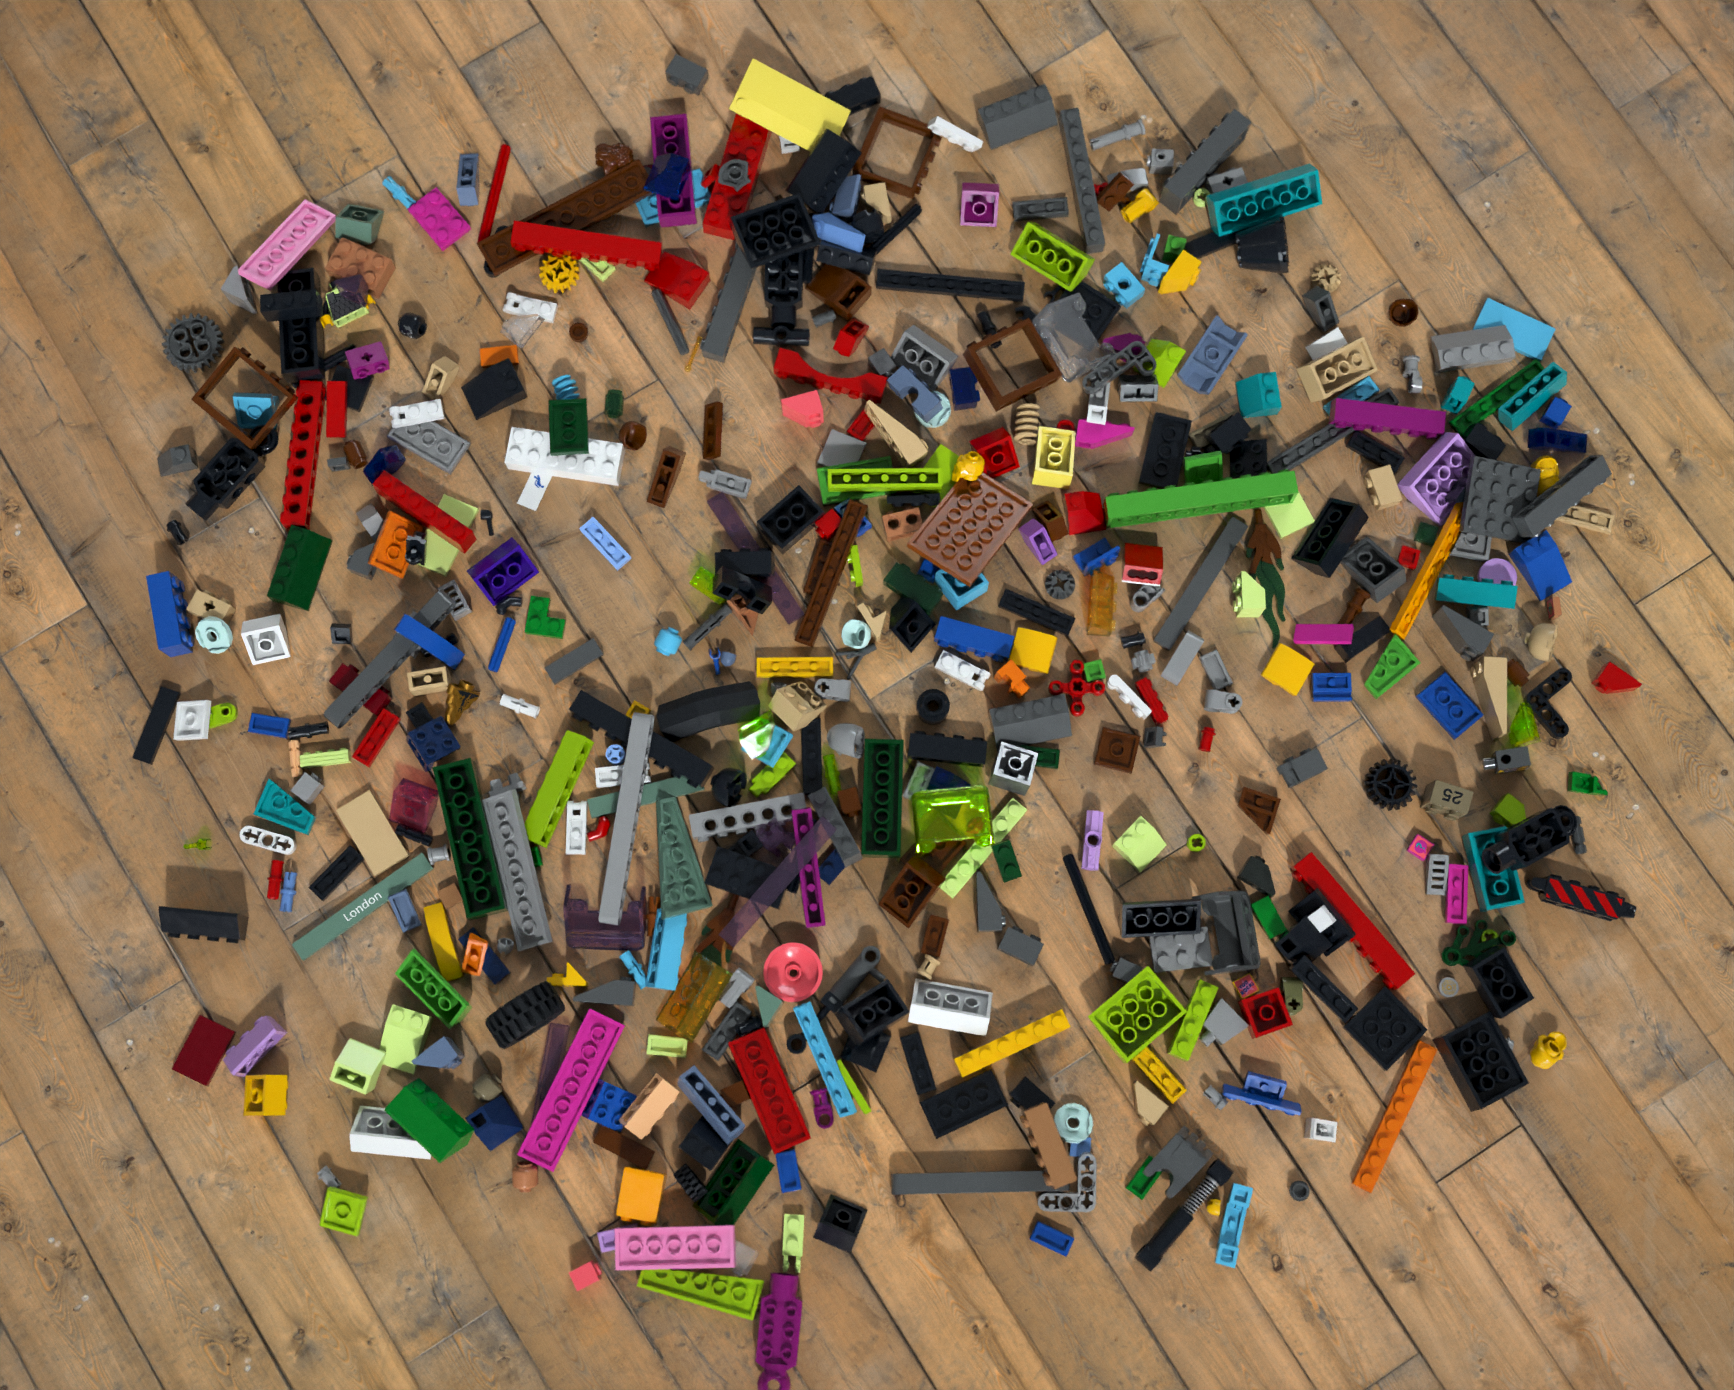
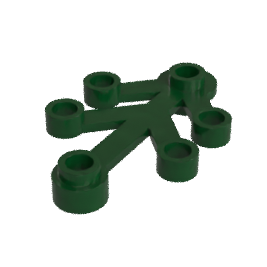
M1477 920L1474 923L1475 930L1467 947L1460 949L1464 937L1469 935V929L1467 926H1458L1456 928L1457 935L1452 946L1443 949L1441 959L1448 966L1459 964L1463 967V965L1469 962L1463 958L1464 956L1471 955L1476 958L1483 953L1481 952L1482 950L1491 948L1490 946L1493 947L1494 945L1512 946L1516 942V935L1510 930H1505L1499 934V937L1478 943L1488 924L1485 920ZM1479 922H1482L1484 924L1483 929H1479ZM1461 928L1465 929L1464 935L1460 934ZM1504 935L1509 937L1507 942L1503 940ZM1450 952L1454 955L1452 960L1448 958Z

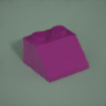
M962 182L960 225L997 227L999 184Z

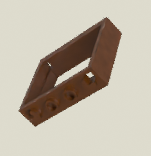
M879 106L860 152L862 154L853 167V175H861V181L869 184L885 182L886 190L914 200L915 195L920 194L923 185L921 184L922 178L926 179L929 171L927 166L929 162H933L936 154L934 152L935 147H939L942 137L933 133L931 129L927 128L928 124ZM883 122L931 139L912 187L864 170Z
M1030 318L1025 320L1019 319L1009 328L1004 326L996 334L984 336L981 339L982 341L978 343L976 341L971 342L966 346L967 349L962 354L996 412L1057 382L1063 375ZM1023 329L1048 374L1005 396H1001L976 352Z
M234 347L191 400L246 446L256 450L298 397L294 394L296 391L288 384L284 386L279 382L281 380L279 376L273 372H267L265 370L266 366L258 359L254 361L250 357L251 353L243 347L241 349ZM239 358L243 359L288 397L255 438L251 437L206 399Z

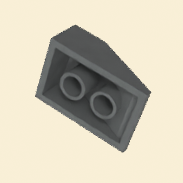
M1367 536L1348 549L1340 562L1360 588L1371 595L1370 598L1376 603L1406 582L1405 568Z
M1445 605L1441 606L1432 615V618L1454 650L1464 660H1476L1485 652L1494 636L1492 632Z

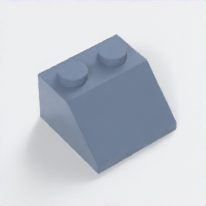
M857 174L846 177L834 195L836 196L835 202H831L829 212L846 223H852L854 221L853 216L857 212L861 193V175Z
M443 1036L411 1062L415 1065L455 1069L462 1064L461 1059L465 1056L452 1038Z

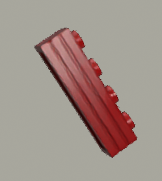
M1145 677L1135 682L1134 685L1143 702L1152 710L1150 715L1155 725L1159 726L1167 722L1168 713L1163 710V704L1158 700L1157 692L1152 689L1150 679Z

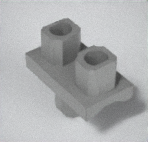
M513 773L507 776L510 784L503 787L500 778L490 781L491 791H489V794L492 797L509 790L516 789L517 792H520L527 788L519 775Z

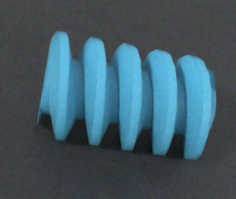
M563 375L552 381V385L555 387L554 392L557 394V400L578 399L580 397L579 393H575L578 391V387L573 386L576 384V381L570 380L571 375Z

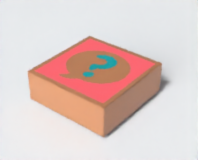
M1551 597L1546 601L1549 620L1557 619L1562 615L1559 597Z

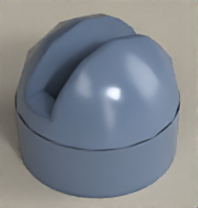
M722 651L721 663L724 666H731L735 662L737 655Z

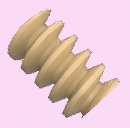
M1021 404L1017 406L1016 428L1014 429V441L1029 446L1037 444L1032 438H1037L1038 435L1032 432L1038 430V427L1033 424L1039 423V420L1034 418L1040 414L1034 411L1040 409L1039 405Z

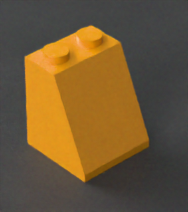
M630 1166L624 1167L616 1215L621 1216L620 1220L632 1222L633 1219L641 1220L640 1224L652 1226V1223H657L668 1174Z

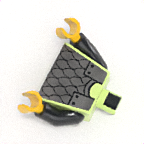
M334 280L329 283L332 291L325 295L326 301L323 303V316L320 317V322L323 328L327 324H331V326L335 324L339 328L368 314V305L371 303L376 304L370 294L357 287L352 288L349 284L342 286L339 280Z

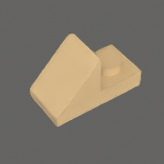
M864 603L858 605L857 612L871 629V634L875 641H880L887 611L873 618L874 613L870 606L866 607Z

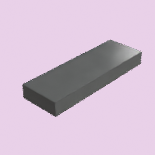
M1067 197L1012 202L1014 222L1069 216Z
M594 638L546 666L545 670L556 685L604 654Z
M736 1001L702 1050L719 1061L729 1047L727 1043L733 1041L737 1035L735 1026L748 1020L752 1011Z

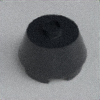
M873 209V212L869 213L867 210L861 211L853 216L854 221L852 223H848L865 234L864 244L875 242L884 233L883 216L879 214L877 209Z

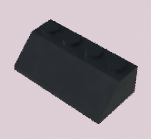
M826 128L789 184L786 192L790 195L800 193L807 208L818 214L823 213L862 152Z
M1330 498L1291 559L1316 575L1330 578L1368 520V515L1359 504Z
M1201 899L1122 903L1119 907L1118 916L1121 937L1200 934Z
M159 906L161 931L168 933V937L180 938V935H188L187 939L199 940L201 936L207 937V941L219 942V938L226 939L227 943L238 944L239 940L245 941L249 917L237 913Z

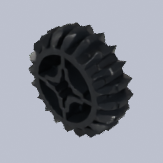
M1392 758L1389 759L1388 763L1383 759L1381 764L1376 762L1374 767H1370L1368 769L1370 773L1365 775L1368 781H1365L1364 785L1369 786V788L1365 789V793H1371L1368 799H1375L1373 805L1381 803L1380 809H1384L1387 805L1388 811H1391L1393 807L1395 810H1399L1400 805L1406 807L1407 802L1413 800L1411 796L1416 795V792L1412 790L1417 788V784L1412 783L1416 780V777L1410 776L1413 770H1406L1408 764L1400 766L1401 760L1396 761L1394 764ZM1388 770L1385 780L1376 781L1381 771ZM1396 773L1402 777L1403 781L1396 777ZM1391 781V784L1393 783L1394 787L1389 788L1390 786H1388L1386 783ZM1378 788L1385 792V797L1378 791ZM1403 788V795L1399 799H1393L1396 790Z

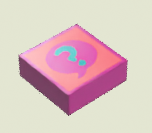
M1416 834L1406 851L1424 861L1434 844L1421 835Z

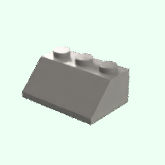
M912 325L904 331L890 358L897 367L904 366L906 369H912L919 381L923 380L931 391H935L951 371L958 355L915 325Z

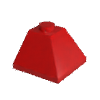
M1078 491L1064 494L1063 506L1069 536L1106 530L1100 493Z

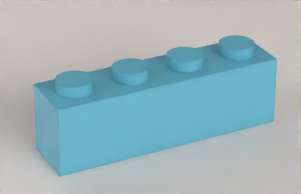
M661 908L657 909L645 987L676 990L678 970L681 964V951L684 945V931L687 925V914L662 920Z

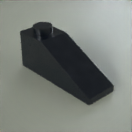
M1379 616L1353 633L1352 644H1338L1334 649L1343 661L1347 663L1391 632L1390 628L1382 617Z

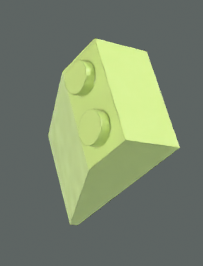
M392 1004L379 1050L387 1052L383 1065L414 1074L417 1065L411 1061L422 1053L434 1017Z

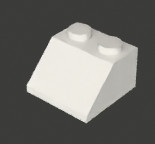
M281 614L248 620L242 623L241 635L253 665L291 657L287 631Z

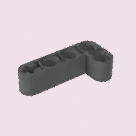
M1134 341L1086 375L1082 381V389L1087 394H1094L1133 365L1142 375L1150 376L1155 372L1156 361L1142 342ZM1135 347H1138L1141 349L1142 353L1140 355H1134L1131 352V350ZM1122 358L1126 360V365L1118 366L1116 363L1117 359ZM1145 362H1149L1153 368L1145 370L1142 365ZM1107 369L1111 372V375L1103 377L1101 371ZM1095 375H1097L1098 380L1094 383V387H1087V382H1094L1096 380Z

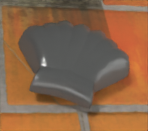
M733 159L726 162L719 170L718 182L734 187L736 192L739 191L743 186L751 182L748 178L747 161Z

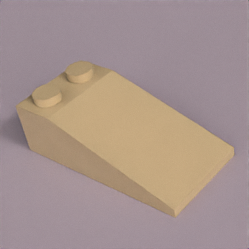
M1364 336L1297 368L1311 403L1326 399L1378 371Z
M868 400L864 408L865 413L903 468H912L923 461L928 453L926 442L923 439L920 440L917 435L871 400Z
M1484 656L1471 667V677H1473V684L1491 739L1496 741L1507 734V658Z

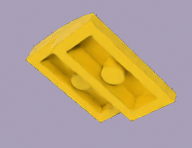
M1018 627L1009 660L1012 659L1018 667L1048 674L1058 638L1046 633Z
M1279 643L1262 671L1261 676L1273 685H1279L1292 696H1297L1314 663L1295 650Z

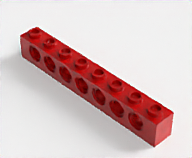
M300 380V384L296 388L298 400L297 404L294 405V415L296 416L295 422H292L291 427L293 440H290L289 443L291 456L287 460V468L289 469L288 476L285 477V487L287 488L286 494H283L282 499L284 512H281L280 522L288 530H290L291 525L310 530L325 407L324 397L327 390L322 381ZM313 399L311 404H306V401ZM306 417H311L308 422H303ZM309 434L306 440H301L303 435ZM307 452L304 458H299L301 453ZM300 470H304L303 475L297 476ZM302 488L301 493L295 494L296 489ZM300 506L299 511L292 513L294 507Z

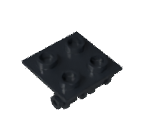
M1267 439L1236 442L1233 445L1235 448L1230 451V477L1232 479L1248 474L1251 477L1259 476L1260 473L1267 472Z

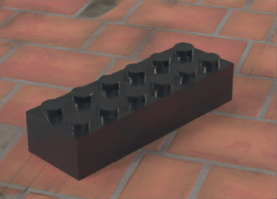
M314 268L290 270L277 283L278 293L316 289L321 296L320 277ZM320 317L279 321L281 374L288 383L300 382V380L325 379L323 329Z

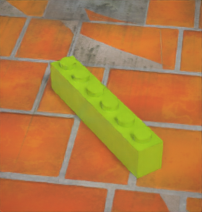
M942 468L828 469V492L941 491Z
M567 730L562 737L559 749L553 757V762L545 774L544 782L537 792V797L524 823L529 842L547 848L594 744L586 736Z

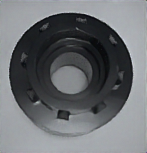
M938 689L926 690L917 700V715L926 724H939L948 716L950 702L944 692ZM935 703L938 705V709L931 711L928 709V705Z

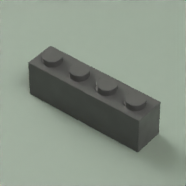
M826 787L808 795L814 811L845 868L863 859L857 844Z

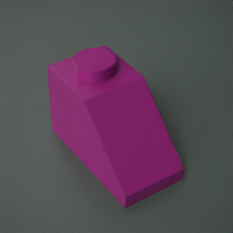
M1126 333L1105 338L1102 341L1101 349L1114 356L1134 341H1140L1144 345L1146 341L1137 334ZM1138 347L1131 350L1134 355H1140L1142 352Z

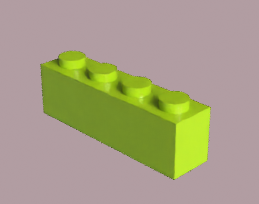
M1201 979L1196 981L1185 1008L1187 1012L1180 1020L1167 1054L1183 1061H1189L1219 987Z

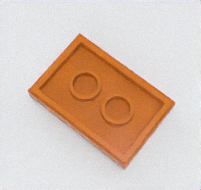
M388 511L368 564L403 579L409 565L405 560L407 536L413 537L415 531L422 532L423 526L399 514Z

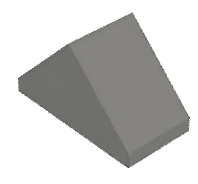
M371 503L358 511L356 515L376 542L384 520Z

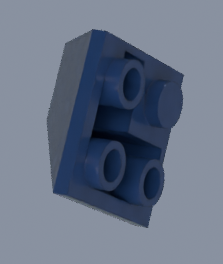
M503 1095L481 1106L465 1118L469 1125L475 1129L474 1133L490 1151L524 1129Z

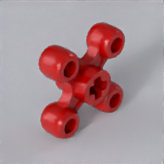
M1076 659L1069 664V671L1072 675L1071 681L1062 683L1059 680H1053L1048 686V691L1053 696L1062 693L1069 694L1072 698L1069 711L1071 715L1079 717L1085 711V705L1082 702L1083 695L1090 693L1094 696H1101L1104 694L1106 686L1100 680L1086 683L1082 679L1084 664ZM1077 665L1080 669L1076 670L1073 666ZM1074 685H1075V686L1079 685V686L1081 687V688H1080V692H1079V690H1077V691H1074V690H1073ZM1053 686H1057L1059 690H1054ZM1095 686H1099L1101 690H1096ZM1074 707H1079L1080 711H1076Z

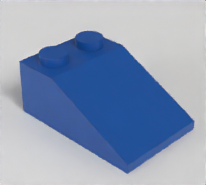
M1547 530L1518 546L1508 554L1539 601L1544 600L1572 583L1558 546Z

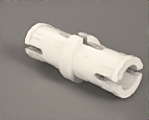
M503 694L500 700V706L515 710V713H523L535 719L540 711L539 706L529 704L521 698L516 699Z

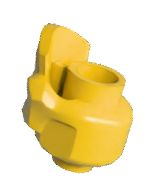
M975 451L960 455L954 465L951 480L958 482L959 478H964L968 481L977 480L978 476L984 471V458Z
M1551 1032L1548 1036L1545 1034L1538 1036V1039L1534 1042V1047L1530 1051L1531 1062L1536 1067L1548 1069L1558 1060L1563 1059V1050L1567 1047L1565 1035L1562 1032Z

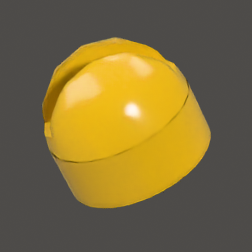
M1209 1200L1206 1207L1207 1211L1212 1215L1220 1216L1221 1200Z

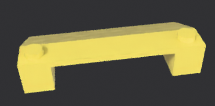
M753 58L728 108L734 113L759 124L810 152L826 128L840 136L851 110Z

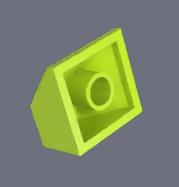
M1151 339L1146 348L1156 361V369L1152 375H1156L1159 386L1165 388L1181 363L1186 350L1170 341ZM1145 362L1142 365L1145 370L1153 368L1149 362ZM1134 366L1132 370L1142 375Z

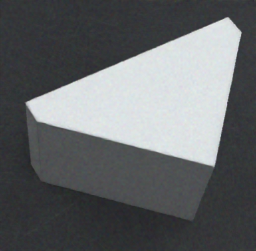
M1306 1118L1304 1138L1336 1142L1337 1122Z

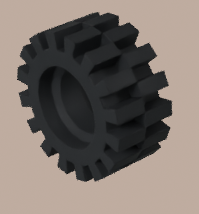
M686 1163L673 1173L678 1183L694 1202L698 1201L708 1192L698 1176Z

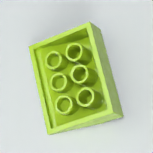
M1147 966L1091 1013L1088 1018L1111 1049L1126 1064L1187 1011L1151 968Z

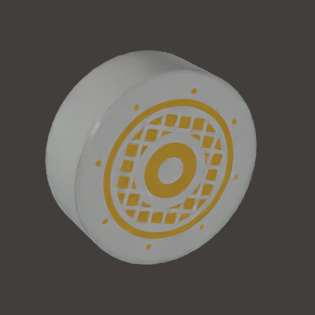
M1447 977L1439 981L1437 989L1440 995L1449 998L1458 993L1459 985L1455 979Z

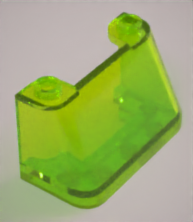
M976 785L919 791L912 794L911 807L916 852L929 853L935 848L936 842L975 839V843L981 847L994 845L988 787Z

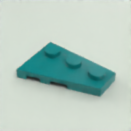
M268 779L253 813L256 816L308 836L316 819L313 814L271 779Z

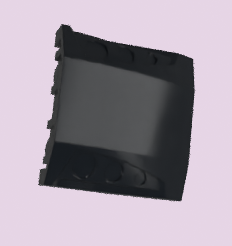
M881 1032L858 1048L848 1036L840 1058L876 1073L891 1036Z

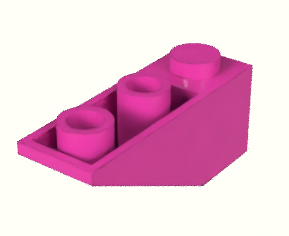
M1087 418L1079 419L1076 428L1075 447L1094 449L1132 436L1135 427H1130L1129 424L1125 423L1115 425L1106 421L1105 425L1086 422Z

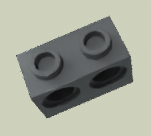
M1119 375L1118 396L1120 402L1157 401L1159 384L1156 375Z

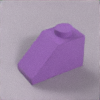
M1034 518L1018 528L1024 542L1040 564L1044 565L1058 555L1045 527Z

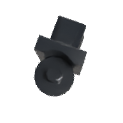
M415 531L413 537L407 536L405 554L407 563L411 565L419 563L425 565L427 544L425 533Z

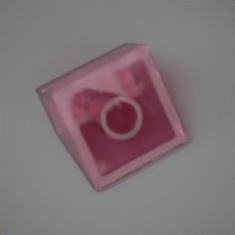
M403 778L393 792L389 820L426 833L437 807L438 790Z

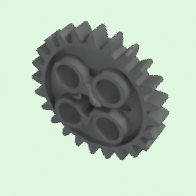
M190 313L189 318L182 315L183 320L180 321L178 318H175L177 324L170 323L171 330L165 329L168 336L162 337L167 341L162 343V346L166 348L163 352L167 355V360L171 361L174 367L177 366L180 371L184 368L187 373H189L190 369L196 373L197 368L204 371L205 365L211 368L210 362L217 363L215 357H221L218 351L224 350L220 345L225 343L220 338L223 336V333L219 331L220 327L215 325L213 319L209 320L206 315L203 318L199 313L196 318L192 313ZM188 329H190V334H191V336H192L193 339H194L193 342H192V340H191V337H190L189 334H188ZM203 329L200 334H196L198 330ZM185 335L182 340H179L180 336ZM193 343L196 350L198 351L199 357L196 356V351L192 347ZM204 346H208L205 351H201ZM190 352L189 356L184 357L185 353Z

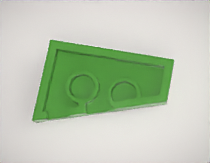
M1394 634L1365 681L1364 686L1377 699L1421 662L1400 638Z

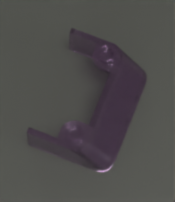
M567 884L563 913L566 943L569 947L574 949L638 951L644 948L647 919L646 887L641 889L640 901H632L628 904L627 912L623 911L622 919L618 926L599 923L600 911L589 910L588 903L582 899H572L571 884Z

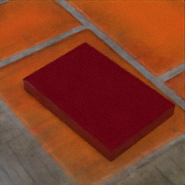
M199 1015L172 1070L205 1086H209L236 1031L203 1015Z

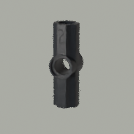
M780 325L775 328L754 327L753 344L776 345L780 348L788 345L809 346L810 329L787 328ZM780 334L786 335L784 339L777 338Z

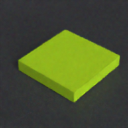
M329 1186L319 1226L358 1236L368 1197Z

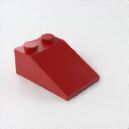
M664 251L661 255L660 269L650 271L644 282L655 289H660L663 294L690 310L709 284L710 276L709 272L698 265Z

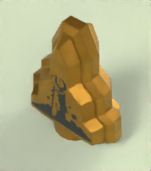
M460 679L458 684L449 683L446 692L448 694L446 700L448 707L445 713L446 724L453 725L456 723L463 711L470 708L473 702H476L480 692L473 690L475 685Z

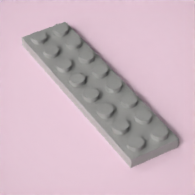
M516 789L509 790L483 799L482 803L517 950L523 951L553 942Z

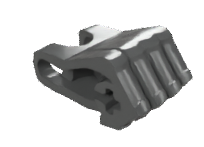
M1183 1126L1172 1137L1167 1145L1143 1170V1174L1147 1177H1151L1155 1172H1167L1169 1174L1170 1186L1165 1191L1169 1199L1173 1198L1214 1154L1209 1148L1204 1149L1207 1145L1202 1140L1197 1143L1198 1136L1193 1132L1189 1135L1190 1130L1186 1126Z

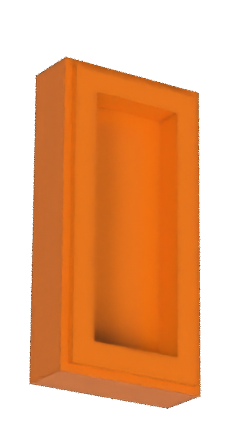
M517 345L480 348L482 368H489L508 358L512 365H519Z

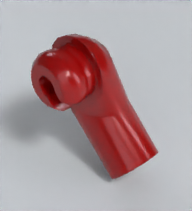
M600 817L596 830L587 833L589 842L607 835L611 826L608 817Z

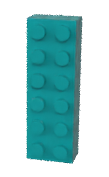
M1309 163L1207 195L1211 230L1220 237L1276 217L1287 216L1322 205L1318 169Z

